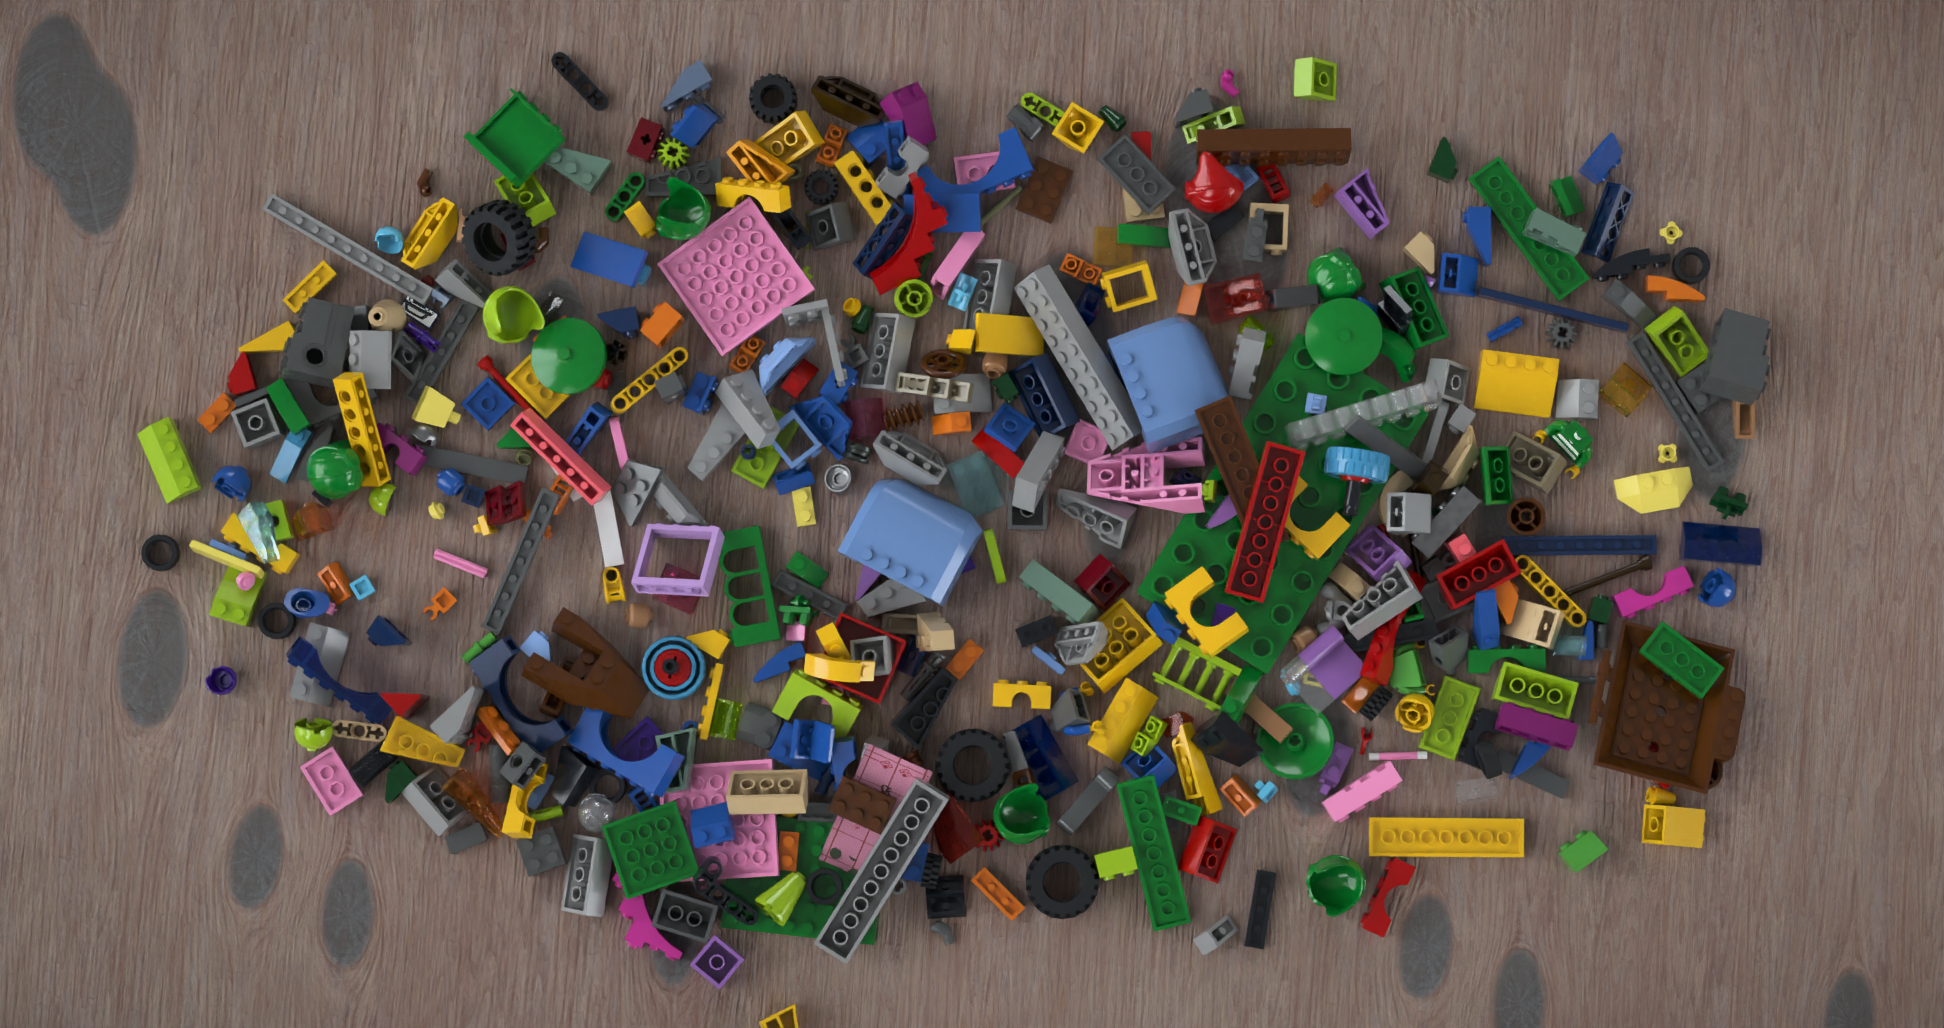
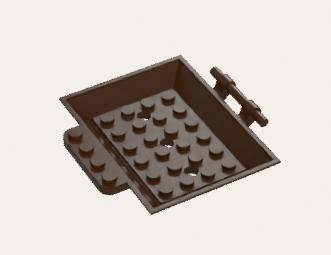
M1623 620L1613 668L1609 664L1611 651L1604 650L1602 662L1599 663L1597 672L1599 676L1595 696L1591 700L1589 724L1597 725L1598 716L1602 718L1593 765L1707 795L1714 760L1725 763L1729 762L1735 755L1745 705V693L1739 688L1729 686L1735 649L1683 636L1725 668L1700 700L1673 678L1672 680H1665L1663 678L1664 671L1639 653V650L1654 632L1655 628ZM1607 680L1610 684L1606 704H1604L1602 696ZM1657 707L1664 709L1665 716L1657 715L1655 709ZM1650 743L1655 744L1658 747V751L1651 752L1648 745Z

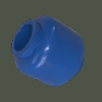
M454 468L442 469L438 473L437 487L446 495L458 496L464 490L465 478Z

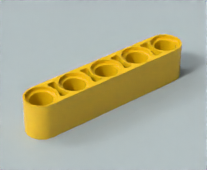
M682 347L673 349L618 393L611 401L612 411L616 414L624 413L656 387L655 383L652 385L645 383L644 378L646 376H651L656 381L675 372L684 365L688 359L687 350ZM674 353H682L684 360H675ZM666 364L669 367V372L662 373L659 370V366ZM637 388L640 394L638 397H633L630 395L629 390ZM622 400L625 403V407L618 409L615 406V401Z
M1520 555L1514 558L1516 563L1519 559H1523L1526 562L1525 569H1520L1522 573L1519 576L1551 608L1564 612L1563 620L1570 627L1577 628L1585 624V613L1529 557ZM1532 573H1537L1539 575L1540 579L1538 583L1532 582ZM1547 586L1553 589L1551 597H1548L1544 592ZM1560 600H1564L1567 603L1565 610L1559 609L1558 602ZM1573 614H1578L1580 616L1581 620L1579 624L1573 623Z

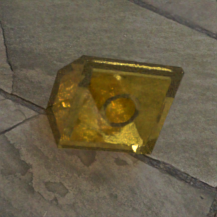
M1623 362L1604 383L1598 394L1627 418L1640 405L1653 386Z

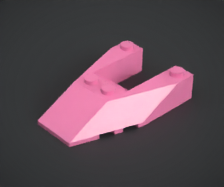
M1193 437L1150 454L1145 442H1142L1140 446L1132 449L1130 447L1124 448L1122 452L1112 456L1110 453L1090 460L1087 467V494L1184 514L1205 512V500L1201 492L1202 483L1165 486V469L1205 466L1202 437Z

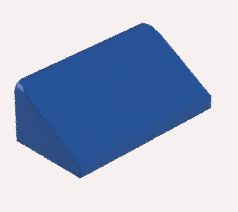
M809 462L799 470L795 468L792 471L790 468L773 474L779 495L815 483Z

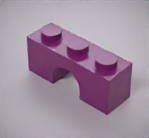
M379 422L377 428L384 454H387L393 446H398L400 455L395 464L407 473L416 476L428 459L424 455L425 450L418 445H415V447L409 443L411 440L402 433L400 436L395 433L396 428L389 423L384 425Z

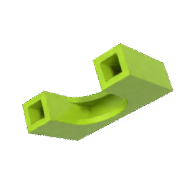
M796 668L791 674L772 712L789 721L801 699L810 695L820 696L826 699L832 707L833 719L831 724L835 728L834 738L847 737L863 705L860 704L858 699L843 695V691L827 686L824 680L820 678L815 679L804 673V669L798 670Z

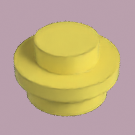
M437 501L432 502L428 507L430 515L434 520L443 519L445 513L444 506Z

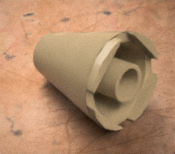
M391 299L377 302L368 315L373 331H392V334H395L398 330H403L407 323V315L400 303Z

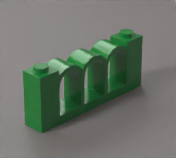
M760 526L722 532L725 538L720 553L719 565L721 570L729 576L724 584V592L734 602L729 611V618L736 627L731 628L732 633H729L731 645L734 644L735 648L781 640ZM755 547L759 565L758 569L732 573L725 568L724 560L730 552ZM760 573L764 595L745 599H736L731 596L729 586L734 579ZM765 600L769 617L768 622L747 626L739 625L736 622L734 612L739 605Z

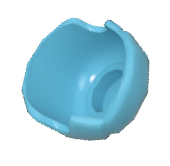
M390 226L380 228L375 235V241L378 244L377 248L389 254L400 253L404 245V236L397 228Z

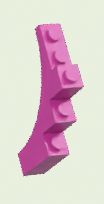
M616 871L612 880L616 882L615 886L623 889ZM645 894L626 899L625 896L618 910L622 911L621 915L629 920L632 917L635 918L624 939L628 941L627 945L637 950L638 947L643 948L647 942L649 943L647 947L656 952L660 949L666 953L664 956L673 961L676 958L680 960L684 951L673 945L658 928L651 926L653 920L647 908Z

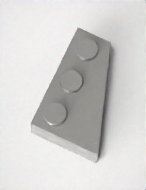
M1243 327L1242 334H1238L1236 345H1239L1238 350L1234 349L1232 360L1235 363L1234 365L1230 364L1228 376H1231L1228 395L1251 400L1253 385L1256 381V373L1265 343V331Z

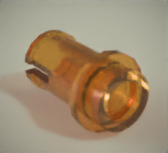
M1326 183L1315 194L1310 196L1311 199L1309 201L1316 208L1322 206V202L1333 192L1330 186L1327 188L1328 184Z

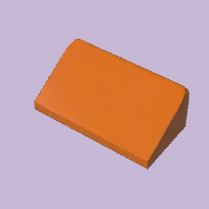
M1184 281L1176 313L1195 318L1204 283L1187 286Z
M338 562L327 565L317 573L337 606L355 595L349 585L351 583Z
M1361 676L1341 700V703L1356 714L1379 685L1371 683Z
M1237 773L1219 788L1244 817L1261 803V800Z

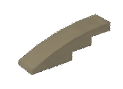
M898 372L895 391L967 403H971L974 384L902 372Z

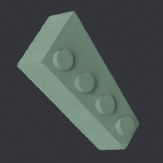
M1034 559L1019 576L1023 581L1021 585L1029 591L1031 589L1035 590L1038 598L1044 602L1046 600L1049 601L1055 611L1059 614L1062 611L1067 615L1066 619L1074 625L1076 623H1090L1099 612L1091 602Z

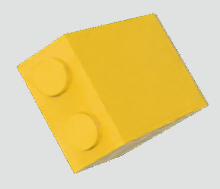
M1644 804L1641 843L1702 848L1705 810Z

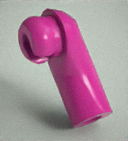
M1227 69L1221 75V87L1230 96L1235 98L1240 91L1233 86V71Z

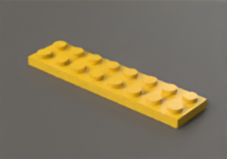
M1369 817V856L1524 857V819Z

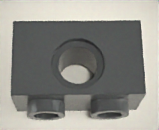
M522 741L499 772L513 785L524 790L547 759L534 747Z

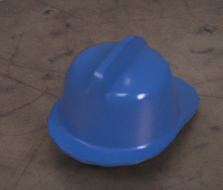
M295 588L286 594L284 604L289 612L298 618L305 619L324 614L330 606V600L323 592L306 588Z

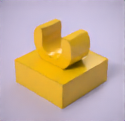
M487 515L478 517L479 524L473 526L474 532H482L483 536L498 533L496 525H487Z

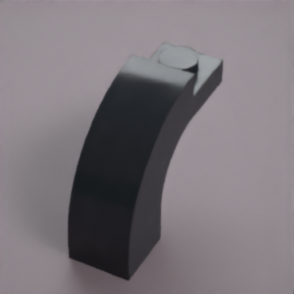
M791 208L781 213L769 212L797 250L807 246L813 240L811 234L802 225Z

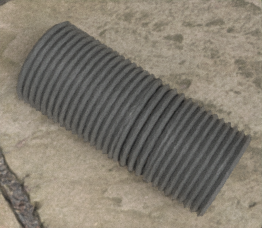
M489 745V780H491L489 781V803H508L513 785L499 772L511 757V755L507 756L500 745Z

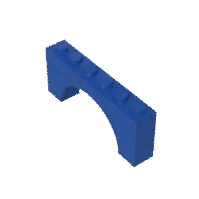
M1016 127L998 134L1000 152L997 162L988 174L973 183L964 185L949 184L938 179L928 165L918 169L917 176H922L926 187L923 188L925 193H980V195L986 193V195L996 192L997 187L1002 185L1007 187L1014 184L1013 180L1018 178L1023 180L1032 176L1031 173L1035 170Z
M586 707L573 730L574 732L571 733L567 740L568 743L573 745L571 749L580 754L583 752L587 753L586 758L595 763L597 760L602 762L601 767L608 771H611V769L615 770V775L623 780L627 777L630 779L629 783L637 788H640V786L645 788L643 792L652 797L655 794L663 797L685 756L662 744L653 755L644 760L634 762L623 761L613 751L609 741L608 728L612 714L597 709L590 710Z

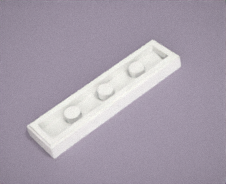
M610 490L600 502L594 504L605 568L625 564Z

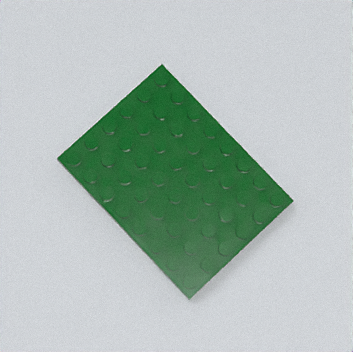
M777 817L778 848L780 831L800 833L796 871L779 870L780 876L726 879V887L756 907L758 920L754 925H746L722 909L720 928L817 939L858 873L854 868L846 871L819 858L834 823L798 821V819ZM836 847L830 851L831 857L835 859L839 858L842 854L841 850ZM849 855L851 860L857 861L855 858ZM829 868L836 871L843 881L841 896L838 900L828 905L817 904L811 900L805 887L790 917L783 926L773 921L774 918L764 914L755 904V899L791 872H800L806 878L805 882L807 884L808 878L817 869ZM821 875L814 881V891L819 897L828 898L835 893L836 882L829 875ZM732 900L729 902L728 905L730 907H736L738 905V902ZM745 912L746 917L748 915L753 916L752 912L750 914ZM877 917L860 944L874 945Z

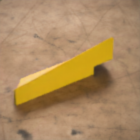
M1191 722L1180 725V732L1172 742L1186 800L1193 799L1194 805L1202 807L1201 816L1212 814L1223 809L1203 752L1191 740L1195 734Z

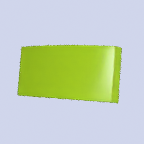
M1207 480L1202 485L1201 492L1204 500L1208 503L1216 502L1218 482L1215 480Z
M1150 715L1144 731L1137 732L1130 749L1145 757L1157 744L1168 724L1156 716Z

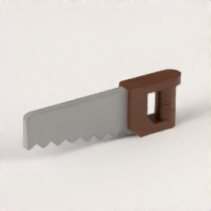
M1016 732L1004 733V740L1007 742L1006 746L1008 747L1007 752L1010 753L1008 757L1011 759L1010 763L1013 769L1012 780L1015 788L1030 783L1036 784L1032 770L1027 765ZM1027 776L1028 782L1021 783L1020 779Z

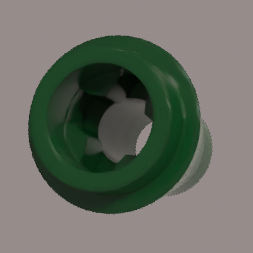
M1107 105L1103 106L1099 111V114L1112 131L1119 132L1127 123L1125 116L1109 108Z
M863 305L852 321L851 329L865 335L866 331H869L874 309L868 305Z

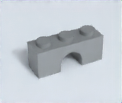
M909 135L897 150L899 156L906 160L905 166L900 170H892L886 166L875 180L878 188L895 199L898 195H902L905 192L906 185L910 180L908 175L913 172L917 174L920 165H924L929 158L927 147Z

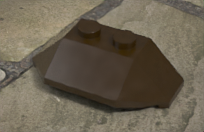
M819 75L811 87V92L824 111L857 127L877 124L885 114L880 105L881 99L875 92L844 77H824Z

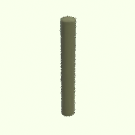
M1020 185L981 216V226L1023 192Z

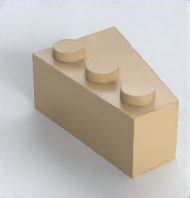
M940 612L917 613L918 636H916V647L919 648V652L955 649L954 630L949 623H944L945 618L941 617Z

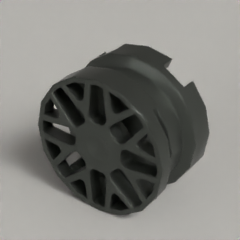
M848 441L846 445L848 448L844 451L843 456L868 465V457L872 455L873 450L861 444H853L851 441Z

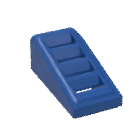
M1587 621L1584 625L1577 660L1595 659L1594 627L1592 621Z
M642 786L640 788L634 787L627 792L639 812H643V809L651 803L654 805L651 808L659 806L654 797L646 793L641 794L637 798L634 797L640 791L645 790ZM648 796L649 799L641 805L638 803Z

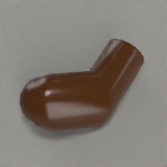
M426 168L417 181L419 192L424 197L430 196L433 192L429 184L433 172Z
M548 227L539 228V238L537 243L534 244L536 246L535 253L542 252L549 245Z

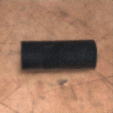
M383 739L376 747L372 748V750L367 752L356 764L348 769L351 776L363 788L400 757L399 755L380 751L384 742Z

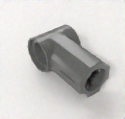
M1018 104L1006 116L1031 142L1045 129V126L1038 119L1031 117Z

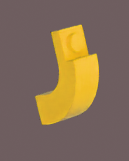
M806 653L804 673L841 682L860 683V681L874 680L875 662L872 660H845L821 653Z

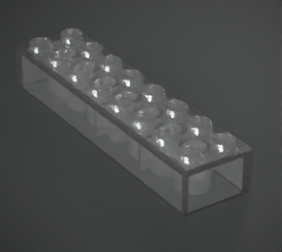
M1436 379L1286 424L1284 431L1290 448L1304 450L1309 447L1308 444L1314 443L1317 446L1326 443L1327 439L1331 437L1333 440L1343 438L1348 433L1345 431L1344 426L1357 414L1377 428L1387 420L1389 424L1399 421L1402 418L1401 416L1404 415L1407 418L1416 416L1423 409L1425 412L1435 410L1442 402Z

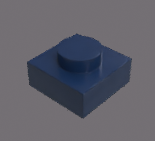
M467 484L461 502L480 509L486 490Z

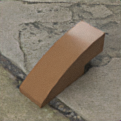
M1732 400L1735 439H1755V401L1752 405H1747Z

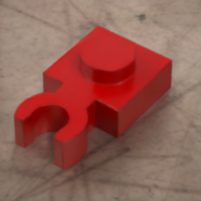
M482 721L472 731L475 738L469 739L466 745L470 746L472 742H475L477 747L474 752L476 753L482 748V742L487 745L492 740L493 735Z

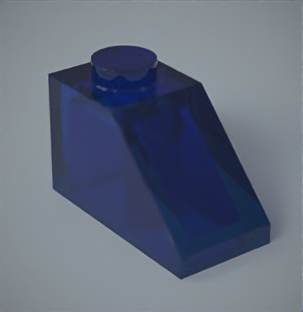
M1090 282L1087 283L1075 304L1087 327L1096 319L1105 290Z

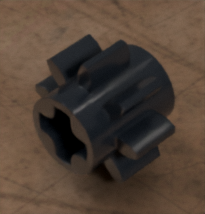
M616 340L613 341V344L608 343L606 345L607 361L614 365H618V362H624L628 354L625 349L626 345Z

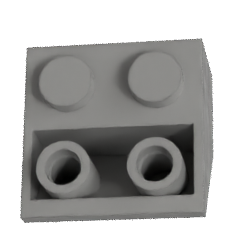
M1408 492L1387 493L1386 531L1392 534L1431 533V495Z

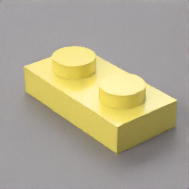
M811 486L792 491L797 527L816 525Z

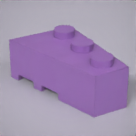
M1367 168L1342 187L1334 197L1369 240H1371L1389 225V220L1381 201H1379L1375 185L1371 181L1370 172Z

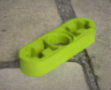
M1026 93L1021 98V106L1024 110L1054 128L1059 123L1055 118L1053 122L1050 121L1054 116V112H1057L1056 117L1059 119L1065 113L1033 93ZM1031 97L1034 104L1038 105V102L1041 103L1037 108V112L1034 111L1035 106L1031 104L1026 106L1025 99L1029 100ZM1042 107H1049L1051 114L1047 117L1042 116L1040 113Z
M993 529L984 530L983 533L996 583H1005L1006 578Z

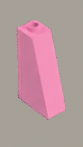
M982 230L981 232H963L932 277L929 287L934 295L942 300L945 299L957 281L960 272H963L982 243L985 236Z

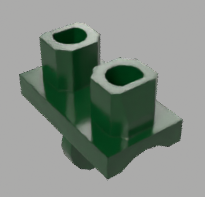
M1720 486L1711 497L1709 505L1717 507L1716 511L1722 513L1721 518L1724 520L1727 519L1728 515L1732 517L1736 515L1742 516L1748 507L1746 495L1736 493L1734 498L1728 497L1729 489Z

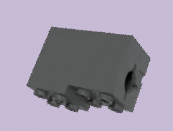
M311 297L306 302H303L298 314V318H301V320L296 325L295 332L291 337L287 338L284 344L283 352L286 355L281 360L279 371H282L281 377L335 389L333 379L342 373L354 307L341 304L336 305L333 302Z
M1725 308L1715 322L1699 390L1747 405H1752L1755 400H1758L1761 392L1764 393L1767 385V382L1764 381L1765 375L1768 376L1771 367L1768 364L1770 357L1764 356L1767 350L1765 340H1768L1771 329L1768 328L1770 321Z

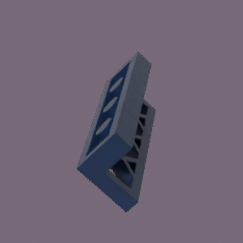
M1606 183L1583 245L1582 254L1596 257L1605 263L1610 261L1635 192L1622 184ZM1625 192L1627 195L1625 201L1622 202V196ZM1619 211V217L1616 220L1615 215L1616 212ZM1612 228L1613 233L1609 238V231ZM1606 246V252L1603 256L1601 252L1603 247Z
M896 202L892 204L852 263L863 276L870 279L872 278L869 273L882 266L896 253L909 232L913 214L906 212ZM896 211H898L899 214H898L897 217L893 220V215L895 214ZM887 226V232L883 235V230ZM877 242L876 248L872 251L873 244ZM866 257V262L862 267L861 262Z

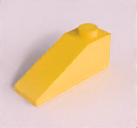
M640 201L624 211L628 220L642 239L645 237L648 239L656 233L655 222Z
M288 320L238 349L241 353L246 352L248 354L283 352L285 341L295 332V327Z
M953 329L952 334H948L946 345H949V350L971 356L976 338L975 330Z

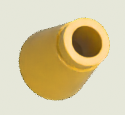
M1653 786L1648 787L1645 799L1651 805H1674L1676 794Z

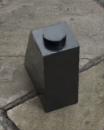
M564 745L560 750L551 795L563 807H576L598 768L584 755L571 749L572 747Z

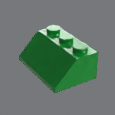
M1509 446L1479 448L1483 506L1512 504L1513 491Z

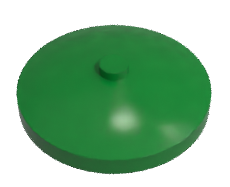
M1337 298L1322 304L1311 315L1305 330V344L1312 360L1323 370L1336 375H1351L1364 370L1376 359L1382 346L1383 333L1378 317L1366 304L1351 298Z
M562 318L547 325L538 334L531 352V363L538 380L548 389L564 395L578 394L592 387L601 377L607 362L606 344L600 332L591 324L577 318Z
M1287 703L1273 709L1279 717L1293 728V731L1280 744L1259 726L1256 743L1263 749L1259 756L1264 765L1275 775L1289 780L1306 779L1320 772L1329 762L1334 749V734L1327 718L1316 708L1303 703Z

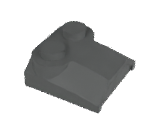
M748 702L735 738L770 751L784 718L773 713L772 710Z

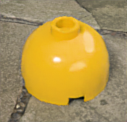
M1411 693L1404 696L1395 708L1397 722L1400 721L1405 730L1420 733L1431 725L1435 714L1431 700L1420 693Z

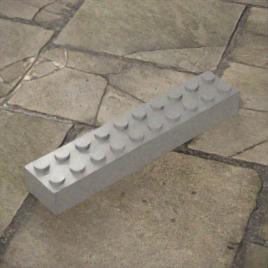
M1048 264L1032 272L1013 288L1113 451L1142 433V426L1130 396L1051 266Z
M917 776L814 942L815 945L845 964L849 962L950 799V796Z

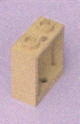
M1250 203L1249 222L1250 217L1255 218L1257 208L1265 209L1264 214L1283 215L1282 245L1265 244L1263 251L1271 252V255H1282V253L1287 251L1289 204Z

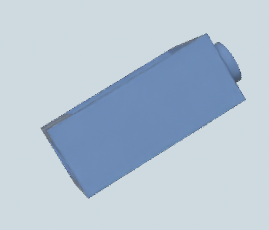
M791 410L777 421L781 429L780 431L795 420L815 445L792 462L776 441L773 442L772 446L792 471L795 468L797 470L801 469L806 465L805 460L810 456L812 458L816 457L821 453L820 448H822L820 442L794 410Z

